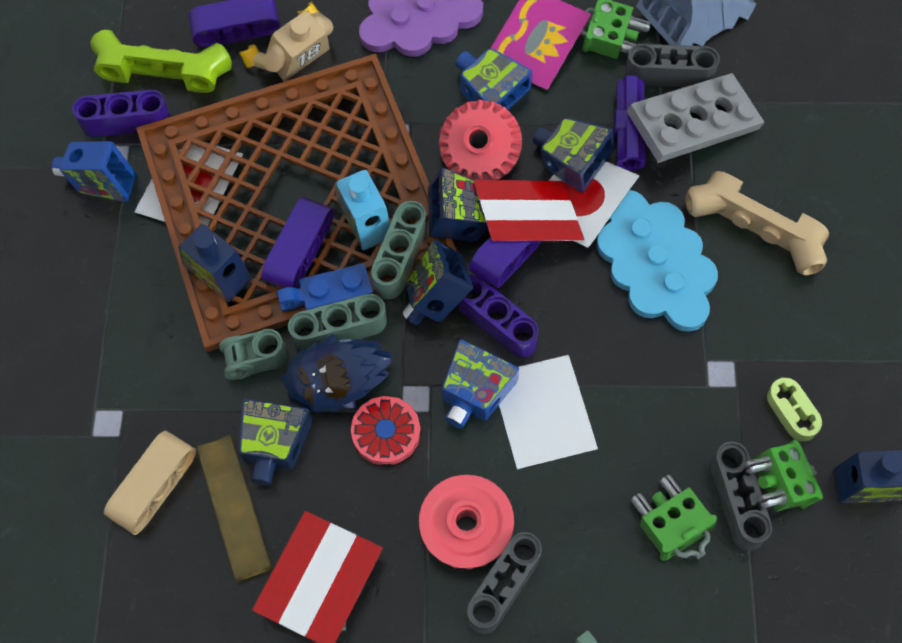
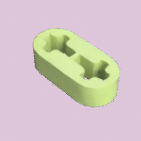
M790 378L777 379L767 393V401L794 439L803 442L812 440L822 427L820 414L795 380ZM780 390L783 393L787 391L791 393L789 401L786 398L779 399L777 397ZM800 419L802 421L809 420L811 425L808 429L806 427L799 428L797 423Z

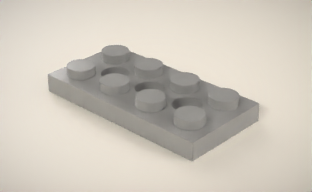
M733 73L632 103L627 110L628 115L658 163L759 130L765 123ZM715 105L722 106L723 108H725L727 113L725 111L718 110ZM690 113H695L699 115L702 121L696 118H692ZM664 121L672 122L677 129L668 127Z

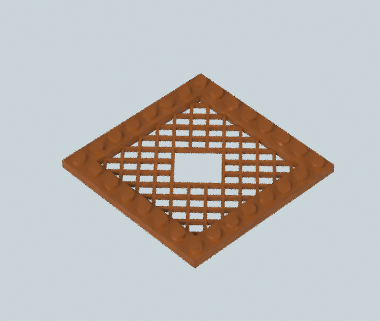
M376 53L136 128L204 348L207 352L219 349V343L228 337L242 336L264 329L276 330L288 326L289 320L294 314L306 310V307L302 306L291 311L282 312L277 290L282 289V287L276 286V288H273L261 282L262 269L266 260L252 254L259 241L272 247L274 246L276 240L263 235L270 222L280 227H284L286 223L284 220L253 208L282 159L336 182L346 178L352 166L367 170L370 177L374 174L387 180L381 192L378 191L383 201L398 207L406 201H416L422 204L426 212L427 232L409 277L434 239L456 250L452 239L429 236V182ZM343 98L356 103L351 114L337 109ZM315 107L327 112L321 123L307 119L312 108ZM361 107H363L368 121L356 117ZM303 111L301 115L295 114V113H298V112ZM332 115L346 120L341 131L327 126ZM283 117L296 121L290 133L277 128ZM352 123L366 128L361 139L346 134ZM303 124L316 129L310 141L296 136ZM253 126L266 131L260 143L247 138ZM241 130H242V132L240 133V135L237 134V133H234V132H237V131H241ZM322 132L336 137L330 149L316 144ZM371 132H373L378 146L366 142ZM272 134L286 139L280 151L266 146ZM222 136L236 140L229 152L216 147ZM342 140L356 145L350 157L336 152ZM292 142L306 147L300 159L286 154ZM242 143L256 148L249 160L236 155ZM192 145L205 150L198 162L185 157ZM362 148L376 153L371 165L356 160ZM312 150L326 155L320 167L306 162ZM262 151L275 156L269 169L255 163ZM212 153L225 158L218 170L205 165ZM332 158L346 163L340 175L326 170ZM381 158H383L388 172L376 168ZM231 161L245 166L238 178L225 173ZM182 163L194 167L188 179ZM251 169L265 174L258 187L245 182ZM200 171L214 176L207 188L194 183ZM220 179L234 184L227 197L214 192ZM392 183L399 199L387 195ZM336 185L333 186L323 205L330 206L332 202L338 204ZM240 187L254 192L247 205L233 200ZM190 189L203 194L197 205H195ZM209 197L223 202L216 215L202 210ZM229 206L243 211L236 224L222 218ZM249 214L264 219L257 232L242 227ZM344 214L340 220L333 218L331 225L336 227L329 239L324 238L322 244L325 247L319 258H314L312 263L315 265L308 277L317 275L321 267L329 271L346 268L351 258L355 257L364 261L373 294L377 295L373 286L371 270L382 243L376 246L371 257L356 251L359 245L356 237L350 248L336 243L335 241L342 229L353 233L350 225L346 223L347 220ZM199 216L212 221L208 228L213 232L218 224L232 229L226 239L229 245L233 243L238 233L253 238L245 251L232 246L239 253L244 265L250 260L262 266L256 278L248 283L251 286L245 297L242 299L235 296L231 300L237 303L236 305L228 307L227 301L182 264L178 247L202 225ZM372 217L365 222V225H370ZM414 219L407 220L409 224L418 222ZM398 247L394 249L396 253H401L407 250L404 247ZM331 248L346 254L339 267L324 261ZM224 269L223 273L229 275L231 272H226ZM387 275L382 277L380 280L383 282H390L394 280L395 277ZM257 288L269 293L251 299Z

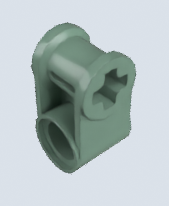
M264 329L242 336L228 337L219 343L220 351L224 353L226 362L224 376L231 380L243 379L253 374L278 369L288 359V350L280 334L272 329ZM268 346H277L274 352L270 354L263 353Z

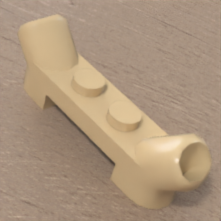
M721 171L713 172L706 184L692 186L687 191L685 202L687 210L692 216L700 217L719 213L730 219L736 226L747 228L760 235L764 241L779 245L790 251L795 268L802 275L818 273L825 267L827 257L822 246L829 237V231L814 218L802 213L797 223L739 193L743 181Z

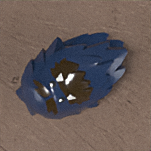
M331 334L321 343L315 342L309 348L300 350L290 362L287 372L281 376V379L287 388L290 402H298L303 408L309 409V411L335 413L339 409L356 408V400L365 397L371 389L388 377L390 372L386 371V369L393 362L394 355L379 349L382 346L379 342L363 341V339L337 340L335 335Z

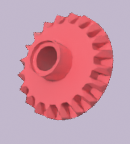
M480 99L466 102L464 105L455 108L446 117L445 123L440 129V154L450 171L471 180H498L508 174L519 159L522 148L521 130L515 117L505 107L493 101ZM484 133L488 136L487 144L480 149L473 148L471 141L474 135Z
M458 475L445 479L428 493L421 506L419 529L427 549L441 563H446L453 568H466L470 570L475 567H484L489 562L498 559L512 537L514 513L509 499L496 484L480 476ZM470 517L474 519L476 526L472 530L463 531L457 526V522L461 518Z

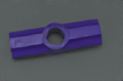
M626 76L623 79L617 80V109H615L613 135L617 137V166L630 172L644 168L646 160L645 141L627 113L632 103L645 100L644 81L640 80L637 76Z

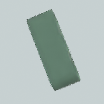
M406 201L399 205L372 266L371 274L374 290L383 299H394L401 294L427 232L426 212L422 204L416 201ZM410 219H414V220H417V221H418V222L415 223V224H407V223H405L407 220H410ZM404 247L407 249L406 251L401 253H396L393 251L395 248ZM387 275L395 277V279L390 282H383L380 280L382 277Z
M365 294L298 312L290 318L288 323L292 342L295 348L300 351L303 348H309L315 342L321 343L331 334H334L337 340L361 339L382 332L387 324L385 303L378 295ZM376 311L379 313L374 318H365L363 316L366 312ZM341 319L346 321L341 327L331 326L335 320ZM304 328L313 329L307 336L298 335Z

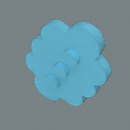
M629 190L609 218L608 224L601 229L597 238L596 247L599 255L604 260L612 263L610 273L612 282L617 287L629 291L628 301L630 307L639 316L653 319L664 315L667 321L680 331L690 332L698 330L705 324L710 313V305L706 295L716 285L718 280L717 268L709 258L701 255L703 249L701 237L696 232L684 228L685 219L677 206L669 202H657L649 205L640 193Z

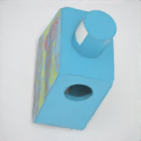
M362 170L335 183L337 202L361 249L364 251L382 243L390 222L386 205L368 171ZM372 217V222L375 224L365 225V222Z

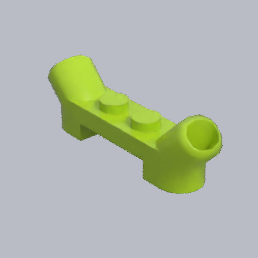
M111 30L97 32L90 42V47L97 56L94 65L95 73L101 78L113 82L128 83L130 75L133 73L184 80L187 91L209 93L215 89L217 77L232 68L230 55L224 46L218 43L195 54L181 52L176 49H154L145 45L139 47L122 45Z

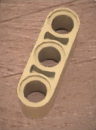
M162 431L153 440L105 506L104 515L134 535L141 532L193 462L196 449L170 432Z

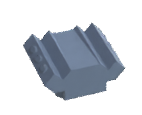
M639 0L636 7L669 45L693 46L695 43L704 46L707 40L728 28L732 30L739 17L748 20L757 4L753 0Z

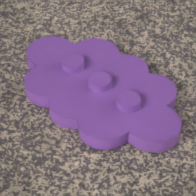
M369 0V12L371 15L365 18L359 26L360 41L367 50L372 52H385L395 47L403 55L418 57L429 51L433 43L446 44L456 38L459 29H468L476 26L483 17L482 0Z

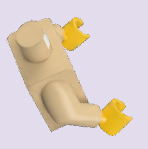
M309 2L306 9L297 12L299 14L297 17L274 32L266 54L259 52L255 44L248 46L249 49L240 51L239 54L247 68L256 66L270 72H276L285 82L330 49L327 36L333 31L331 20L319 13L314 4Z

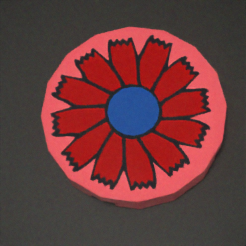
M390 396L373 398L360 406L353 417L351 435L354 447L361 457L373 464L393 465L401 463L412 455L419 444L421 428L418 415L410 404L400 398Z

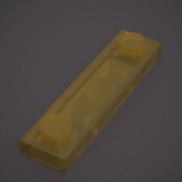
M227 436L198 446V454L235 579L240 581L271 570V563L231 436Z

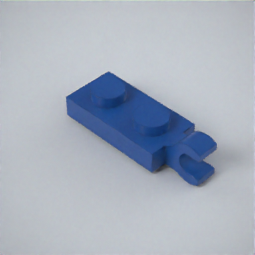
M364 263L299 279V289L287 287L277 290L282 312L291 311L302 306L309 310L361 295L373 294Z

